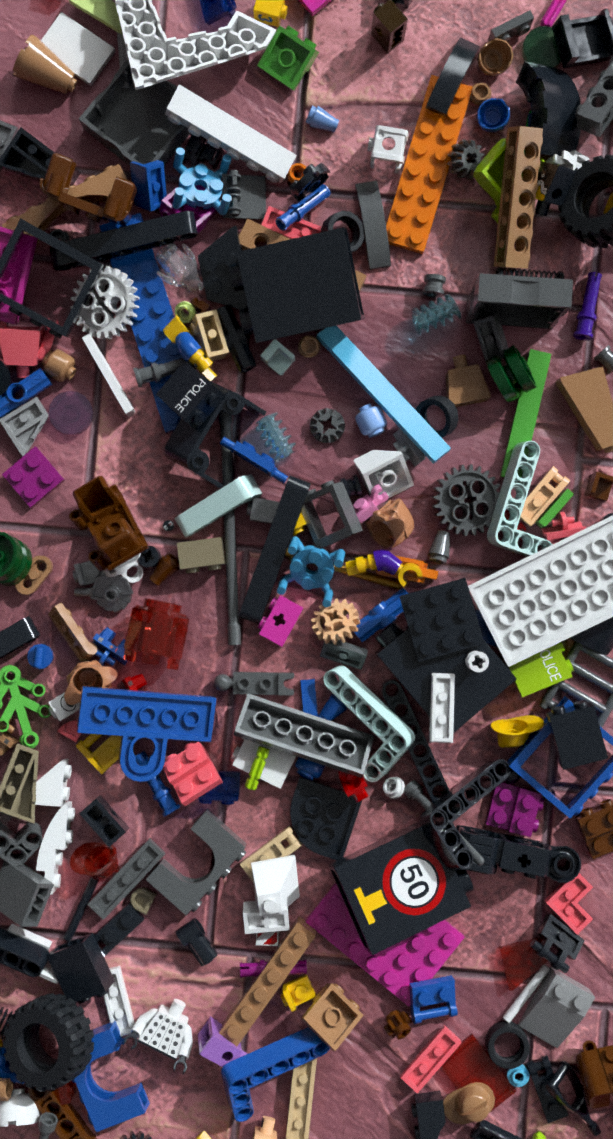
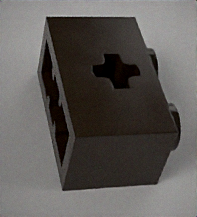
M388 0L385 4L381 3L375 8L371 35L387 54L404 41L408 21L407 17L392 0Z

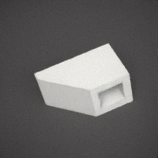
M69 759L60 761L36 782L35 805L61 807L69 800L70 787H67V778L70 779L72 772Z

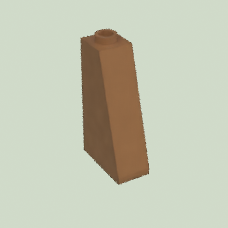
M603 366L560 377L556 381V385L596 451L613 452V402Z

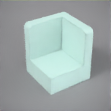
M276 339L260 355L261 360L280 376L295 361V355Z

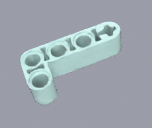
M252 474L244 475L175 517V521L185 538L240 505L252 501L253 497L258 498L263 493Z

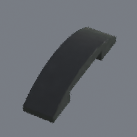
M460 37L436 82L425 108L444 117L446 116L480 46Z

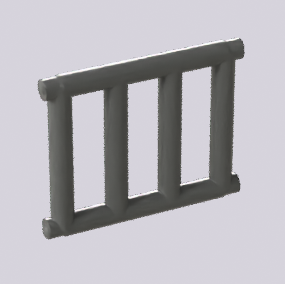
M575 642L565 660H570L576 674L606 690L611 695L604 705L566 682L561 681L549 686L539 706L543 709L554 708L558 703L552 699L558 689L579 701L586 700L591 702L595 710L600 712L598 722L603 727L613 710V684L574 661L579 652L582 651L613 669V659Z

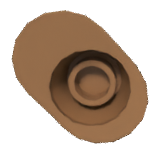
M481 1082L470 1083L452 1091L446 1096L443 1101L444 1113L450 1121L456 1124L463 1125L471 1122H480L493 1109L495 1097L488 1085Z

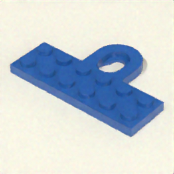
M82 686L77 733L122 736L119 753V763L122 771L128 778L134 781H149L155 778L164 766L168 739L211 742L217 698L212 696ZM140 738H149L153 741V754L149 757L147 764L138 765L136 763V756L133 753L134 743Z

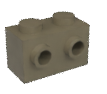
M221 537L177 543L180 570H186V574L199 572V568L208 567V571L219 570L221 565L226 564L223 539Z

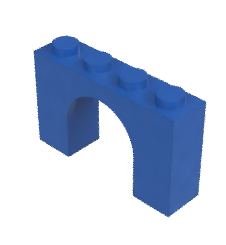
M116 1020L93 1029L94 1038H92V1042H94V1050L90 1053L92 1054L90 1063L86 1065V1069L72 1080L73 1083H76L79 1090L81 1103L87 1109L89 1123L94 1126L96 1132L145 1114L150 1104L142 1082L126 1089L112 1092L101 1088L93 1079L91 1073L92 1062L102 1056L118 1051L122 1045L123 1037L120 1035Z

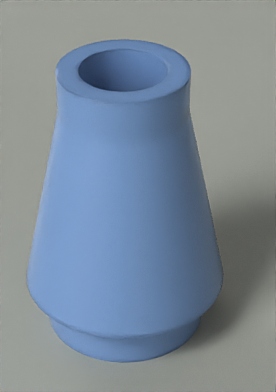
M312 105L305 123L310 124V127L335 132L339 120L321 107Z

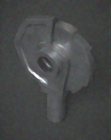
M103 575L95 580L94 586L91 588H75L74 590L75 596L91 597V599L97 600L96 603L103 607L104 610L114 612L121 609L124 610L128 603L131 602V594H134L128 580L120 575L115 577Z

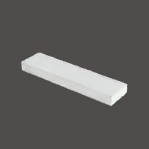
M89 334L82 337L125 414L128 417L136 414L93 337Z

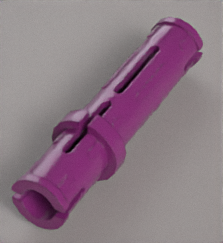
M260 960V962L240 963V978L259 976L268 962ZM299 960L288 975H307V960Z

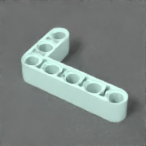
M525 441L515 445L487 532V539L492 545L526 557L537 553L539 544L542 546V550L552 545L546 539L517 529L540 455V447L535 441ZM525 446L529 449L528 457L524 454ZM519 467L522 469L523 472L521 478L518 476L517 473ZM512 488H514L516 491V497L514 499L511 496ZM506 509L510 513L508 520H506L504 516V512ZM500 530L503 533V539L501 541H499L498 539V532ZM520 537L523 541L521 548H519L517 543Z
M340 665L326 672L323 681L325 686L384 742L367 762L363 775L367 781L377 782L390 771L414 743L415 734L347 667ZM399 736L403 738L404 743L400 741Z

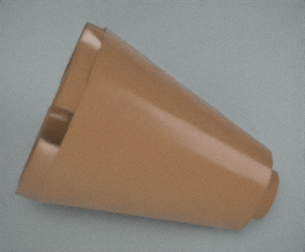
M30 35L25 41L28 47H25L24 50L21 48L13 67V75L64 94L68 91L72 92L77 84L76 74L37 36Z

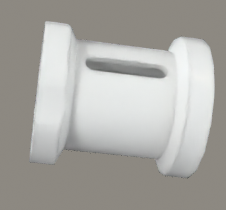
M471 651L468 653L465 663L469 669L475 672H483L489 665V659L483 652ZM474 656L482 658V661L479 662V667L472 665V662L475 661Z

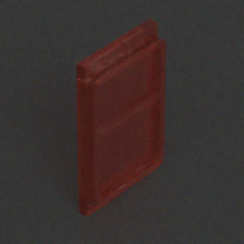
M471 1033L461 1041L462 1043L441 1067L457 1089L474 1082L488 1085L495 1097L492 1112L513 1095L516 1089L510 1084L504 1073L490 1059L489 1054Z

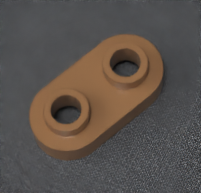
M42 555L32 558L29 573L25 579L15 584L18 592L24 595L35 593L53 570L52 561ZM40 563H44L46 566L43 571L39 569ZM27 580H30L32 583L29 588L25 586Z

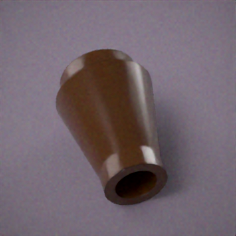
M167 553L165 556L162 555L153 574L149 577L151 581L160 586L162 582L179 570V560L170 553Z

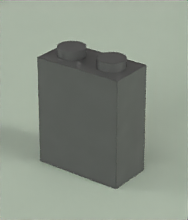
M4 860L0 870V912L20 927H37L54 884L24 863L20 866H14Z

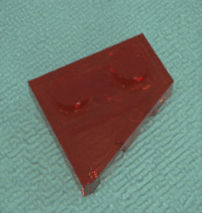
M542 937L499 946L509 991H513L548 962L544 957L540 958L536 955L535 950L530 947L532 940L535 939L541 943Z

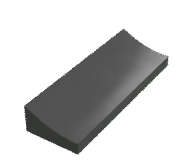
M249 693L245 699L233 734L234 736L360 778L364 775L374 735Z

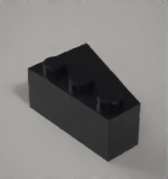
M20 127L0 157V167L6 171L40 181L41 178L45 179L51 157L55 152ZM76 168L70 186H73L81 174Z

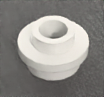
M390 777L385 780L383 790L387 797L397 799L404 792L405 784L399 777Z

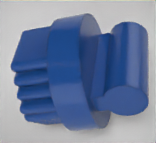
M45 644L32 646L27 654L29 664L36 669L48 667L54 657L52 649Z

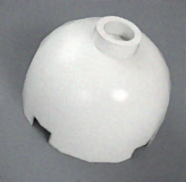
M25 1088L13 1089L11 1098L8 1101H0V1127H7L8 1124L21 1126L38 1123L40 1111L35 1102L29 1097V1093H25Z

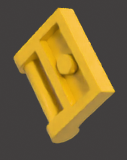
M90 734L84 741L80 740L76 747L102 775L119 759L122 736L111 735L101 746L92 752L89 747L102 735Z

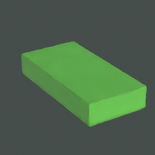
M568 488L563 490L535 524L539 528L546 527L574 493Z

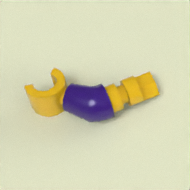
M388 550L373 551V554L367 555L368 558L361 556L355 558V560L345 562L348 576L367 572L366 569L369 568L371 571L377 569L391 575L396 573L403 587L406 584L403 575L407 570L415 571L417 578H422V571L419 566L414 563L402 565V561Z

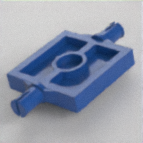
M225 436L223 437L220 445L229 449L231 453L234 452L237 456L263 471L271 478L273 477L283 484L286 482L288 476L277 470L278 468H276L273 458L265 453H262V455L257 454L255 447L246 441H243L242 444L238 441L234 443Z

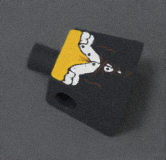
M540 161L537 180L538 190L535 198L538 199L535 208L536 214L547 217L551 203L559 206L563 204L576 175V170Z

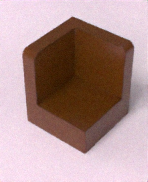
M600 472L591 474L584 495L606 502L613 484V476Z

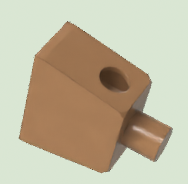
M465 354L453 357L455 369L448 370L446 373V398H449L455 404V407L488 401L491 395L479 365L468 366Z

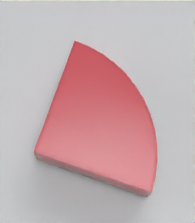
M78 720L65 723L57 731L74 742H78L82 733H77Z

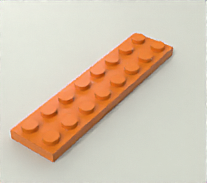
M434 75L430 77L386 225L389 245L420 254L424 253L448 173L449 165L447 163L451 161V158L447 154L453 152L451 146L457 142L473 89L472 86L461 83L444 117L425 108L439 78Z

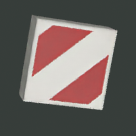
M279 931L256 933V945L278 946Z

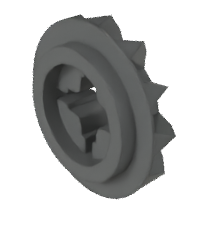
M324 408L318 410L310 421L312 435L322 443L337 441L345 429L344 419L335 409ZM331 417V425L334 426L333 428H336V430L329 428L323 434L324 426L319 421L327 422V420H329Z

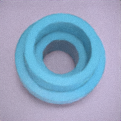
M523 1064L507 1070V1079L511 1085L522 1087L529 1081V1071ZM517 1073H521L522 1077L516 1079L515 1075Z

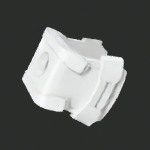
M376 125L374 138H369L367 150L371 152L370 168H374L375 159L396 162L395 173H398L402 164H404L405 156L403 154L406 141H408V131ZM384 139H393L395 147L392 150L384 149L382 146Z

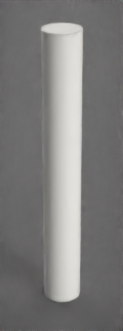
M545 964L540 967L503 1015L507 1022L510 1023L550 971Z

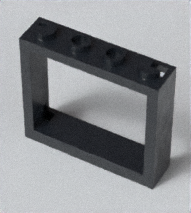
M20 218L0 258V279L24 231L90 267L92 270L63 327L0 293V305L2 302L9 305L8 310L18 316H21L22 313L29 316V322L38 327H41L42 324L49 327V333L58 338H61L62 335L68 337L105 265Z

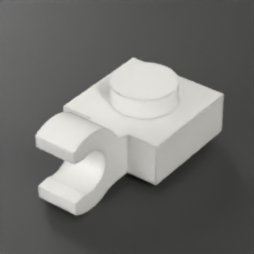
M564 150L562 151V156L553 155V164L565 166L572 170L581 168L582 163L589 160L588 157L576 150L571 152Z

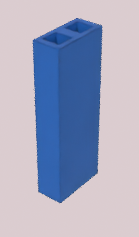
M315 679L300 680L303 712L318 717Z

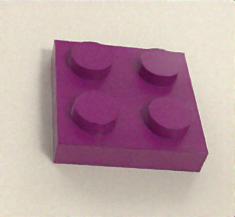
M36 446L2 474L30 508L36 506L65 481Z

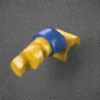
M176 315L163 328L164 334L176 344L182 358L186 362L190 361L192 365L196 364L198 366L196 369L211 382L217 376L209 368L213 362L208 357H204V353L201 350L202 347L192 337L190 329H187Z

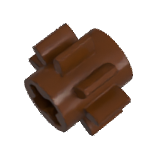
M394 1010L386 1016L385 1021L387 1025L384 1026V1029L392 1038L396 1037L400 1040L411 1032L409 1025L413 1021L404 1011L400 1013L399 1010Z

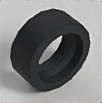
M340 211L329 216L323 222L321 232L333 230L335 222L343 221L349 226L352 233L351 252L356 251L364 240V227L361 220L349 211Z
M432 396L420 402L415 410L428 424L427 410L429 406L436 405L443 410L446 417L445 427L442 430L434 429L441 438L455 430L459 420L458 411L455 404L449 398Z
M501 1021L495 1023L488 1030L485 1046L490 1059L497 1066L503 1069H513L521 1066L526 1061L529 1055L530 1044L524 1030L518 1024L512 1021L510 1023ZM506 1032L516 1034L520 1040L518 1052L509 1057L500 1056L494 1048L496 1038Z

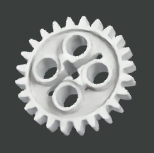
M106 266L105 269L103 268L78 317L77 325L83 327V332L89 333L92 337L97 336L100 339H104V337L112 339L113 335L120 336L119 330L127 332L126 324L133 325L130 318L137 317L133 310L139 309V306L135 305L134 301L140 298L133 295L138 289L131 286L134 281L129 278L127 279V274L109 266ZM83 274L84 282L77 281L80 288H73L77 296L71 297V300H77L89 275ZM109 283V288L105 292V286ZM93 297V302L89 305V301ZM121 300V306L117 309V303ZM105 314V320L101 323V317Z

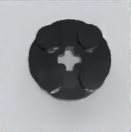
M322 163L316 167L310 164L304 169V176L290 185L289 190L297 202H300L306 197L307 193L313 192L329 178L327 173H330L327 166Z

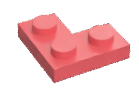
M580 873L574 880L561 883L544 900L577 935L593 920L578 904L593 888Z

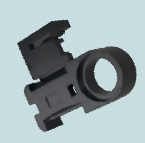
M189 132L191 137L185 148L183 161H190L191 168L196 167L204 159L209 161V164L216 170L224 150L221 147L218 149L211 146L207 142L208 140L201 135L197 137Z

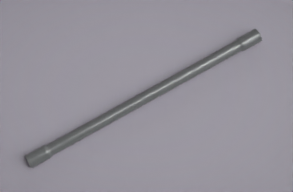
M221 410L219 412L221 440L225 436L232 441V415L226 414ZM221 445L222 484L224 487L233 481V461L231 451ZM232 510L224 515L228 608L227 636L228 645H240L241 631L238 617L235 510Z

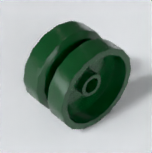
M515 345L503 351L506 364L498 355L486 360L493 380L508 403L519 397V389L516 383L526 393L537 387L529 365Z
M0 532V585L12 586L25 579L32 565V554L25 543L5 532Z

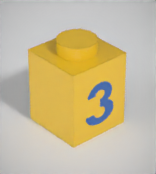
M256 0L253 9L254 19L261 23L279 27L281 19L285 20L288 6H285V0Z

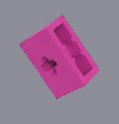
M280 595L278 599L276 597L273 598L268 608L272 611L268 618H262L258 628L261 630L259 635L282 647L303 607ZM283 614V619L286 621L285 624L275 625L276 620L273 619L274 616Z

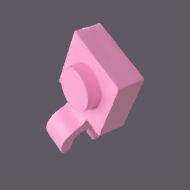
M379 484L372 488L370 496L366 494L353 504V508L361 523L372 516L375 510H379L377 506L389 498L385 491L378 495L383 490Z

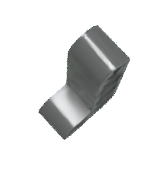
M0 822V837L5 838L3 841H0V857L10 865L20 866L41 846L43 840L42 828L36 822L35 824L27 823L15 834ZM31 833L37 835L35 838L27 837ZM14 850L22 851L20 854L12 853Z

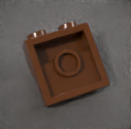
M612 799L600 802V806L596 808L588 807L582 809L579 815L574 816L592 859L613 851Z

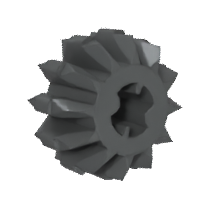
M460 140L458 144L451 146L453 152L447 154L451 158L447 165H452L450 173H457L458 178H472L476 167L481 162V157L485 154L479 152L481 146L475 145V141Z

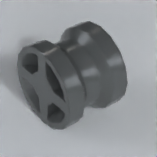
M426 274L424 276L426 285L423 288L422 294L428 297H443V285L446 282V277L439 274Z

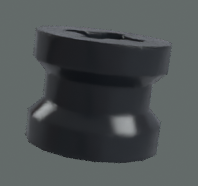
M357 474L352 475L349 479H340V482L343 481L349 498L354 495L362 496Z
M149 546V549L141 553L138 562L143 567H156L161 554L157 548Z

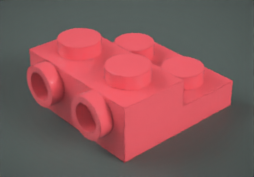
M199 741L186 744L184 751L178 755L171 754L165 759L166 762L164 763L163 770L184 806H187L223 783L206 748Z

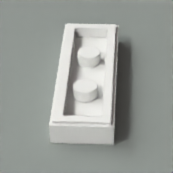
M431 673L429 742L453 743L455 674Z
M116 966L109 968L115 982L109 988V992L103 997L110 1023L116 1020L120 1035L126 1036L131 1034V1029L135 1022L121 967Z

